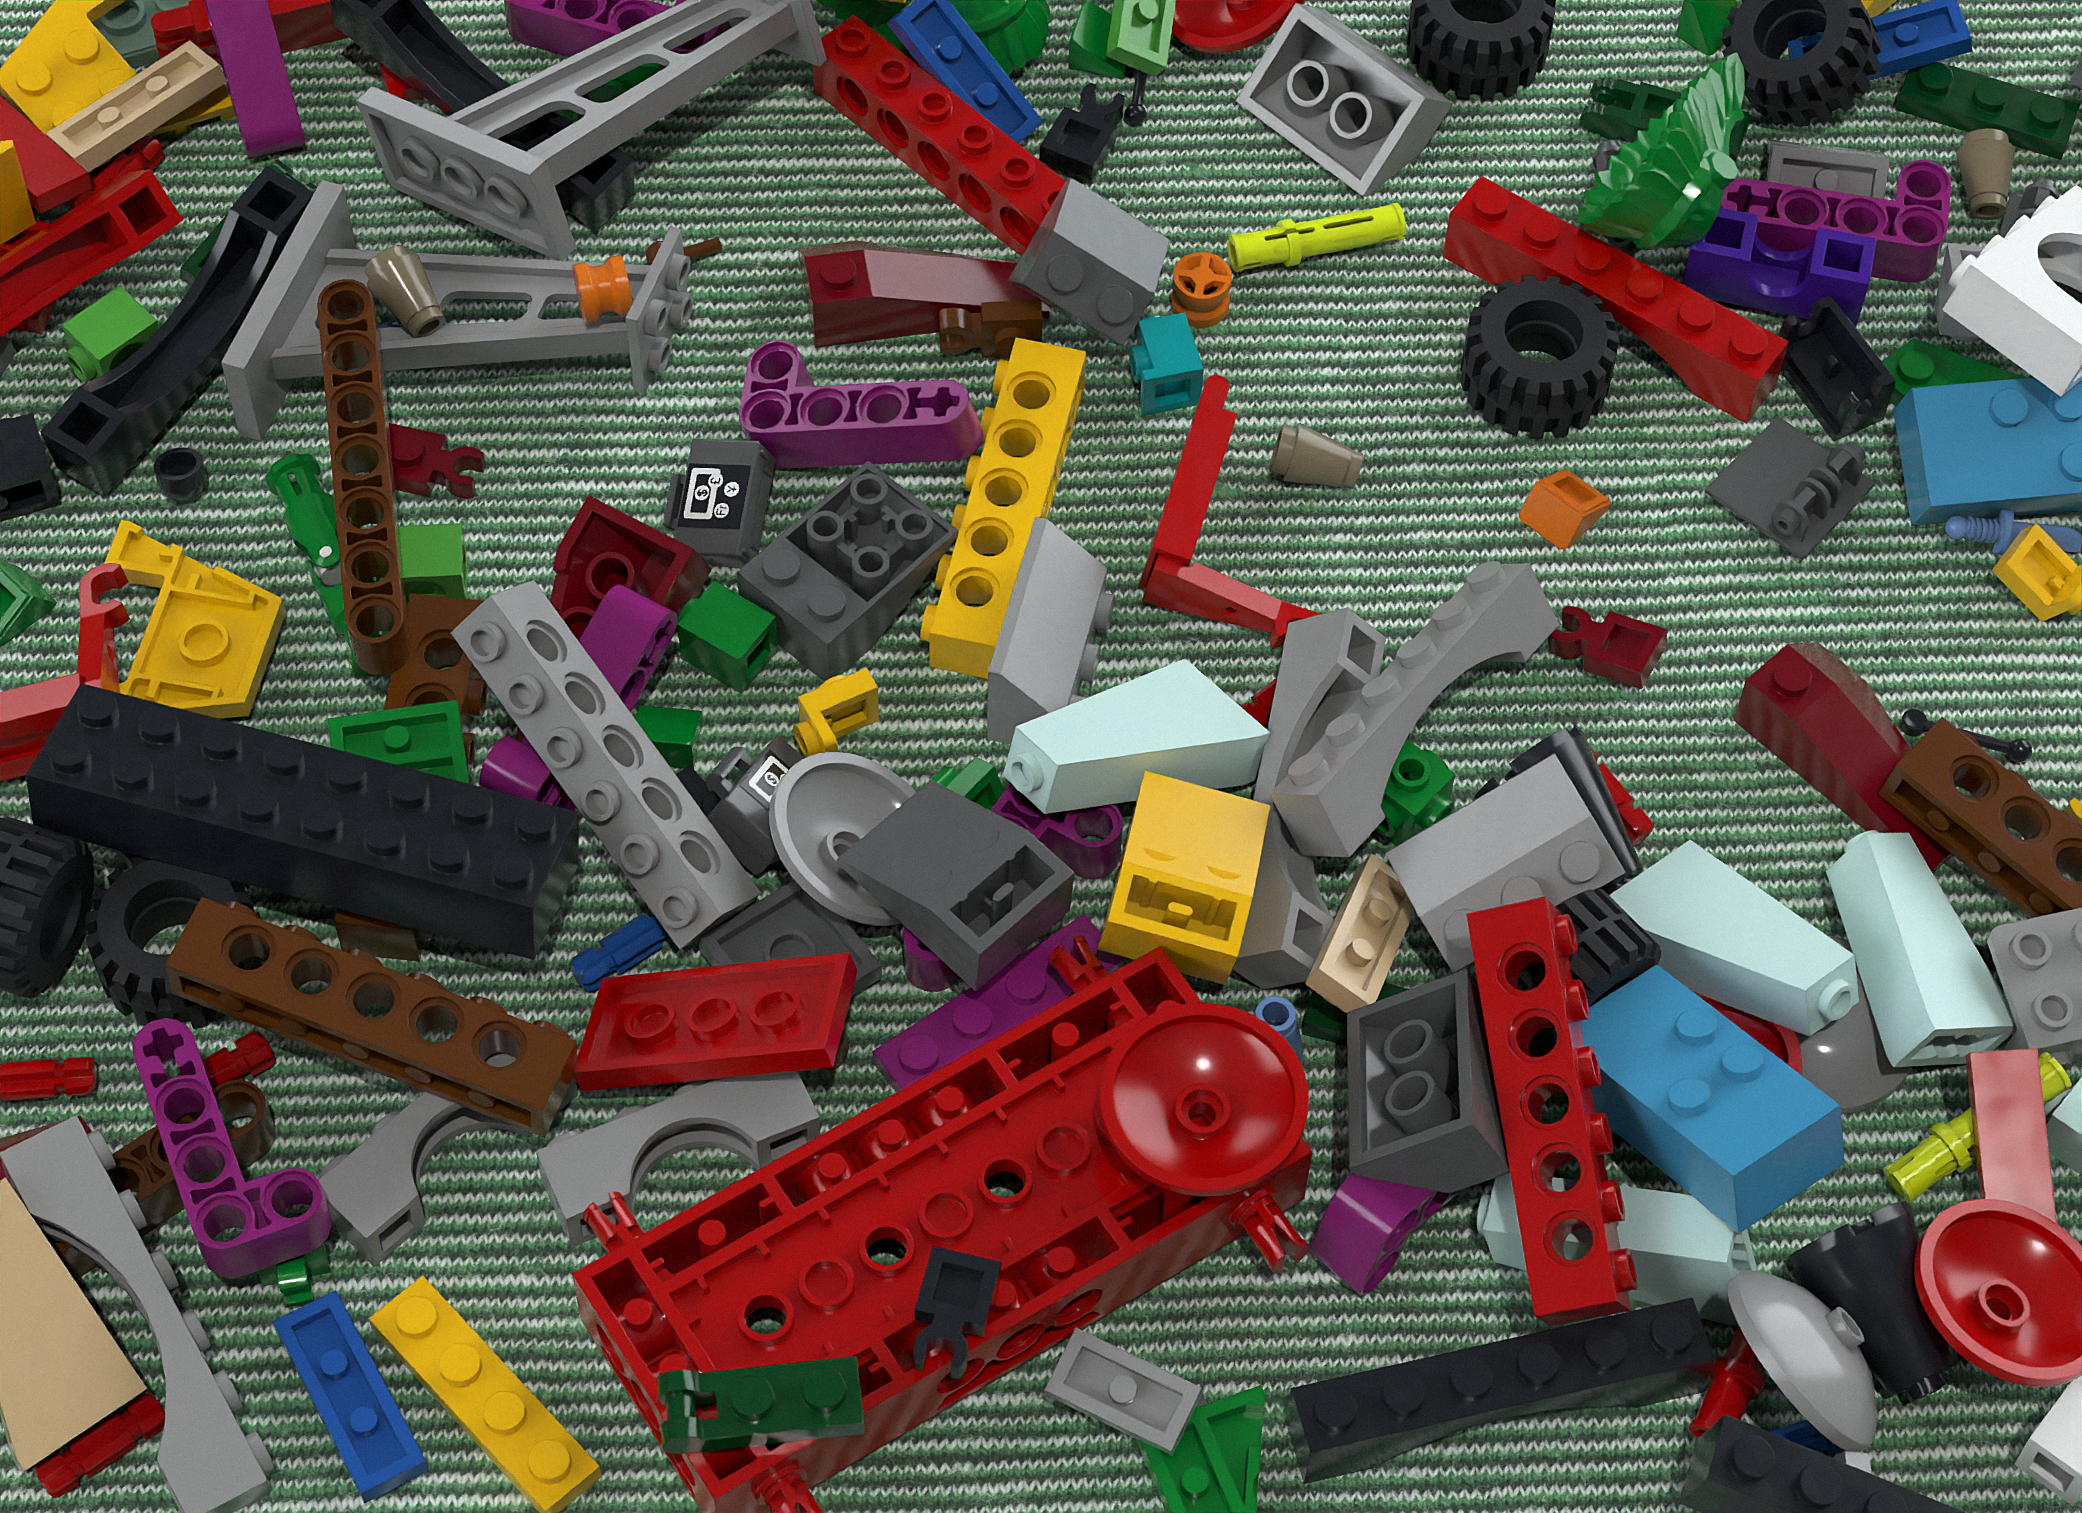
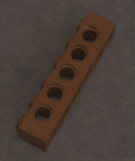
M410 593L407 606L410 655L404 666L391 675L383 710L458 700L467 768L470 772L473 767L476 750V737L470 731L473 717L482 718L487 702V683L482 679L481 674L452 636L451 632L484 601ZM446 665H453V666H454V667L449 668V669L438 670V668H439V667H442V666H446ZM338 908L334 920L342 951L346 952L348 949L354 948L380 958L420 962L425 938H434L436 935Z
M1941 717L1895 766L1878 794L2030 918L2081 908L2082 827L2079 822L2070 814L2056 809L2036 793L2022 775L2005 768L1980 747L1978 741L1971 734L1962 729H1957L1945 718ZM1956 787L1965 789L1973 798L1963 795ZM2007 828L2016 830L2022 835L2024 840L2013 836ZM2058 869L2068 872L2075 881L2065 878Z
M201 897L165 963L171 991L174 995L544 1138L578 1069L576 1040L571 1039L566 1031L555 1024L542 1020H536L533 1023L508 1015L501 1005L484 997L474 996L470 1000L446 991L441 983L430 976L417 972L409 973L407 976L383 967V964L376 957L365 951L351 948L344 952L326 945L314 933L303 927L286 925L285 928L261 920L253 910L237 902L226 901L222 905ZM250 957H260L267 960L261 967L254 970H243L236 967L241 961ZM310 981H323L329 984L325 990L316 994H305L298 991L302 985ZM375 1004L391 1008L386 1015L379 1018H367L360 1014L366 1007ZM436 1028L448 1029L454 1033L449 1039L438 1043L429 1042L422 1038L425 1033ZM497 1052H507L516 1057L514 1062L503 1067L491 1066L485 1062L488 1056Z

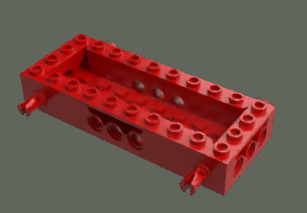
M1074 936V958L1059 944L1049 955L1048 961L1064 979L1074 993L1073 995L646 1233L642 1231L620 1192L608 1193L611 1211L617 1225L613 1224L594 1202L585 1209L583 1219L587 1225L591 1226L608 1254L572 1273L580 1319L661 1448L660 1427L667 1420L666 1406L658 1401L656 1380L662 1373L680 1369L703 1373L857 1356L865 1434L674 1454L663 1450L702 1513H769L771 1511L773 1513H824L809 1491L810 1488L1070 1337L1075 1328L1082 1330L1245 1233H1248L1251 1240L1267 1260L1273 1273L1283 1272L1284 1251L1296 1263L1308 1253L1310 1246L1306 1240L1300 1237L1290 1221L1282 1213L1305 1199L1313 1151L1302 1137L1288 1161L1263 1182L1229 1195L1201 1197L1176 1193L1149 1182L1122 1160L1105 1133L1099 1109L1100 1081L1104 1065L1115 1044L1133 1025L1157 1011L1180 1004L1202 1003L1161 946L1108 974L1088 946L1084 936ZM1197 1114L1190 1118L1193 1124L1201 1127L1213 1123V1120L1204 1114ZM1006 1171L1019 1176L1024 1182V1187L1014 1196L1000 1197L991 1193L985 1183L993 1174ZM890 1238L900 1242L905 1247L906 1254L897 1263L881 1265L870 1259L867 1250L877 1240ZM933 1246L1002 1262L1001 1276L984 1337L963 1333L968 1345V1363L964 1374L959 1379L951 1377L953 1354L945 1348L933 1349L927 1355L923 1371L914 1368L913 1346L915 1339L924 1328L930 1326V1324L915 1321V1306ZM761 1307L776 1308L786 1317L784 1325L778 1331L771 1334H759L752 1331L747 1326L746 1320L754 1310ZM716 1403L695 1405L697 1418L701 1420L718 1418Z

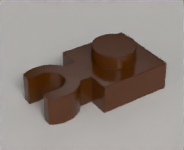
M1041 299L981 302V313H970L961 308L939 310L940 353L960 354L973 347H981L982 358L1004 357L1010 359L1015 338L1042 342L1043 316Z

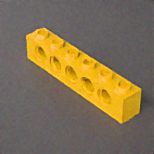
M1015 338L1009 361L1003 359L998 361L993 382V395L998 396L996 407H985L981 419V426L983 428L981 443H985L981 456L971 455L964 483V490L970 492L967 505H956L951 525L958 530V537L955 539L956 543L952 555L944 554L939 561L935 581V589L941 591L938 605L927 604L922 620L920 640L929 642V664L932 668L988 679L990 663L1035 517L1048 519L1085 389L1087 351ZM1005 504V505H1010V506L1002 507V506H997V505ZM982 554H995L996 556H983ZM976 603V604H981V605H983V606H980V607H970V606H967V605H968V604Z

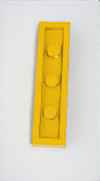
M423 1275L368 1318L373 1332L539 1513H559L602 1477L600 1466Z

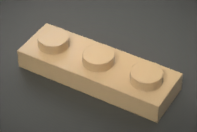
M189 40L50 130L46 135L86 171L90 172L108 163L113 156L137 140L154 133L162 124L186 108L203 101L209 93L225 84L227 80L220 65Z
M1372 853L1357 868L1305 982L1307 986L1320 994L1328 1003L1337 1006L1345 1013L1376 1002L1415 912V908L1394 869Z

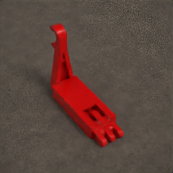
M203 0L188 1V6L158 12L153 15L151 26L160 59L190 40L222 68ZM267 0L281 53L349 38L334 26L330 0ZM377 60L387 93L408 102L424 99L420 93Z
M1212 375L1206 380L1193 415L1138 587L1145 589L1142 601L1162 608L1270 633V645L1272 649L1283 645L1289 622L1320 615V613L1279 600L1195 561L1189 567L1237 417V413L1223 409L1230 387L1229 382L1220 375Z
M106 563L98 565L89 570L80 581V629L77 673L0 692V781L26 775L81 683L120 693L113 629L127 623L130 618L122 602L112 599L107 603L100 604V598L103 593L110 589H121L129 582L120 564Z

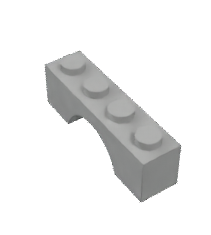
M520 1014L516 1016V1018L526 1021ZM497 1052L488 1056L485 1062L491 1066L503 1067L514 1062L516 1057L507 1052ZM575 1077L557 1113L578 1096ZM423 1091L422 1095L402 1111H393L383 1117L374 1127L371 1137L353 1152L335 1157L324 1167L318 1181L322 1185L331 1216V1224L375 1267L426 1224L419 1197L420 1179L429 1159L442 1145L458 1135L477 1129H503L525 1137H529L533 1133Z
M798 1071L718 1078L710 1082L699 1080L684 1085L672 1097L650 1106L636 1105L623 1109L614 1115L610 1122L585 1132L579 1130L565 1132L551 1140L547 1147L537 1150L536 1155L541 1181L572 1248L597 1238L591 1226L587 1225L583 1219L585 1209L592 1202L598 1206L613 1224L617 1225L611 1211L608 1194L610 1192H620L625 1199L627 1207L635 1217V1201L643 1180L658 1163L668 1156L686 1149L712 1147L732 1152L759 1170L820 1136V1117Z

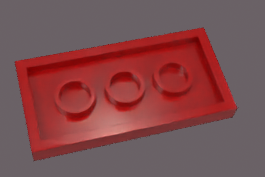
M850 952L602 978L577 1056L578 1069L574 1077L582 1092L831 1068L834 1066L858 972Z

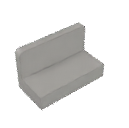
M1767 140L1766 152L1769 154L1766 181L1884 199L1890 158L1884 153Z
M1075 1328L1045 1388L1047 1396L1173 1456L1195 1409L1205 1405L1202 1387L1078 1328Z

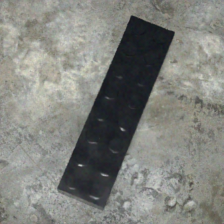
M83 683L78 687L26 773L33 825L88 843L532 960L537 955L579 865V812Z

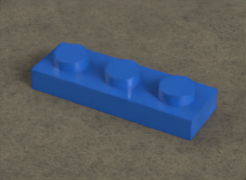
M912 0L887 22L888 26L922 69L1017 143H1020L1043 122L949 0Z
M1932 0L1871 18L1878 30L1876 34L1881 41V52L1876 54L1880 62L1877 74L1868 75L1867 79L1869 81L1972 52V37L1958 1ZM1824 32L1787 42L1789 58L1794 59L1809 52L1820 41Z
M336 1290L272 1321L285 1351L364 1504L429 1471L421 1450Z

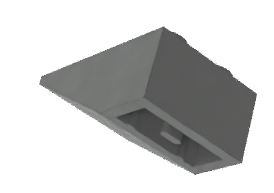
M867 461L737 572L738 593L743 598L776 616L778 645L825 682L834 676L842 675L873 648L958 537V530L879 468Z
M933 780L837 858V864L975 991L981 988L1070 911L1075 874L1073 870L1027 829Z

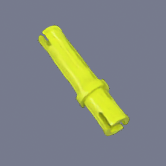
M1390 203V205L1298 223H1295L1292 219L1278 221L1276 227L1228 235V257L1234 272L1281 262L1286 267L1300 264L1302 258L1349 250L1381 242L1404 240L1406 222L1399 203Z
M2043 1052L2039 1055L2043 1101L2046 1104L2051 1099L2053 1100L2064 1091L2070 1089L2072 1083L2060 1063L2054 1057L2051 1058L2048 1052ZM1971 1107L1946 1124L1939 1121L1928 1130L1930 1136L1921 1141L1919 1145L1904 1156L1902 1155L1883 1168L1884 1174L1891 1186L1901 1198L1904 1197L1907 1203L1911 1204L1917 1197L1926 1192L1928 1188L1956 1170L1962 1173L1973 1165L1972 1158L1976 1155Z

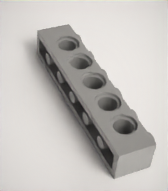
M534 580L490 595L451 632L452 636L679 949L697 941L699 937L737 915L762 894Z

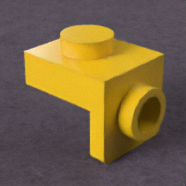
M2037 523L2022 529L1991 571L2041 622L2066 611L2070 615L2080 612L2082 610V564L2078 566Z
M867 668L848 676H834L826 680L819 688L798 696L799 723L793 725V732L803 756L806 758L818 753L838 752L837 738L879 721L878 686Z

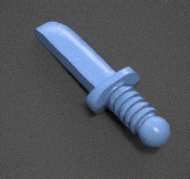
M2001 509L1998 520L1969 516L1965 519L1961 516H1952L1945 524V532L1947 536L1955 540L1964 538L1966 541L1993 543V554L2003 555L2020 531L2035 523L2013 521L2014 511ZM2038 524L2064 552H2081L2082 535L2077 530L2064 526Z

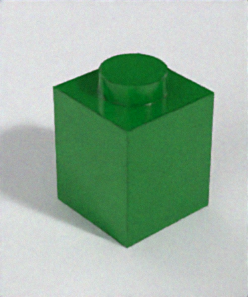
M716 581L710 585L699 599L697 597L690 599L681 610L677 619L676 628L679 636L681 659L741 694L778 651L776 616Z

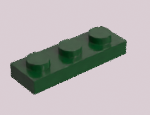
M1934 62L1908 70L1895 110L1969 133L1987 128L2001 130L2008 135L2009 143L2013 146L2062 160L2080 104L1948 64Z

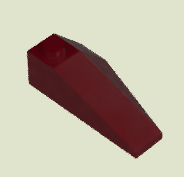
M858 240L798 247L815 348L938 333L940 329L939 310L946 308H961L970 313H981V302L1038 300L1008 281L1018 262ZM1041 302L1043 319H1049V306Z
M588 495L557 548L553 565L556 575L550 603L579 641L607 592L617 584L623 585L676 612L678 619L686 603L698 595L712 569L688 545ZM518 727L516 740L522 742L525 735Z
M1818 642L1787 644L1746 679L1733 721L1865 831L1877 830L1879 833H1909L1932 873L1953 856L1878 794L1895 766L1911 749L1864 679Z

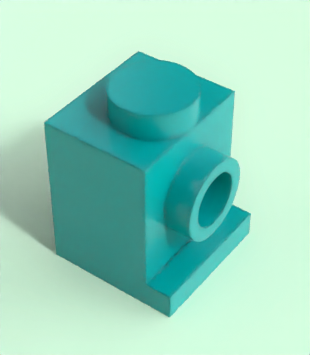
M1185 312L1167 316L1154 315L1138 321L1134 328L1137 346L1129 347V363L1134 381L1136 383L1141 382L1140 409L1142 415L1197 406L1202 394L1204 368Z

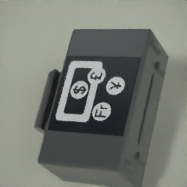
M693 439L686 475L678 473L671 477L662 525L675 530L674 539L693 548L708 565L741 569L759 553L775 457L759 441Z
M779 735L755 759L745 754L748 749L733 747L706 779L709 792L711 793L714 789L721 798L708 814L707 819L736 859L756 876L760 875L769 864H773L780 858L775 848L769 825V807L774 789L785 773L794 764L804 759L799 752ZM735 765L743 773L732 785L725 776Z

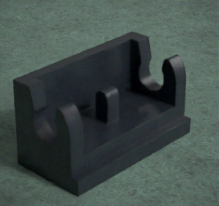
M1829 294L1815 301L1810 310V318L1803 325L1800 326V322L1794 314L1789 315L1781 325L1778 336L1789 341L1780 372L1832 441L1835 442L1884 420L1896 379Z

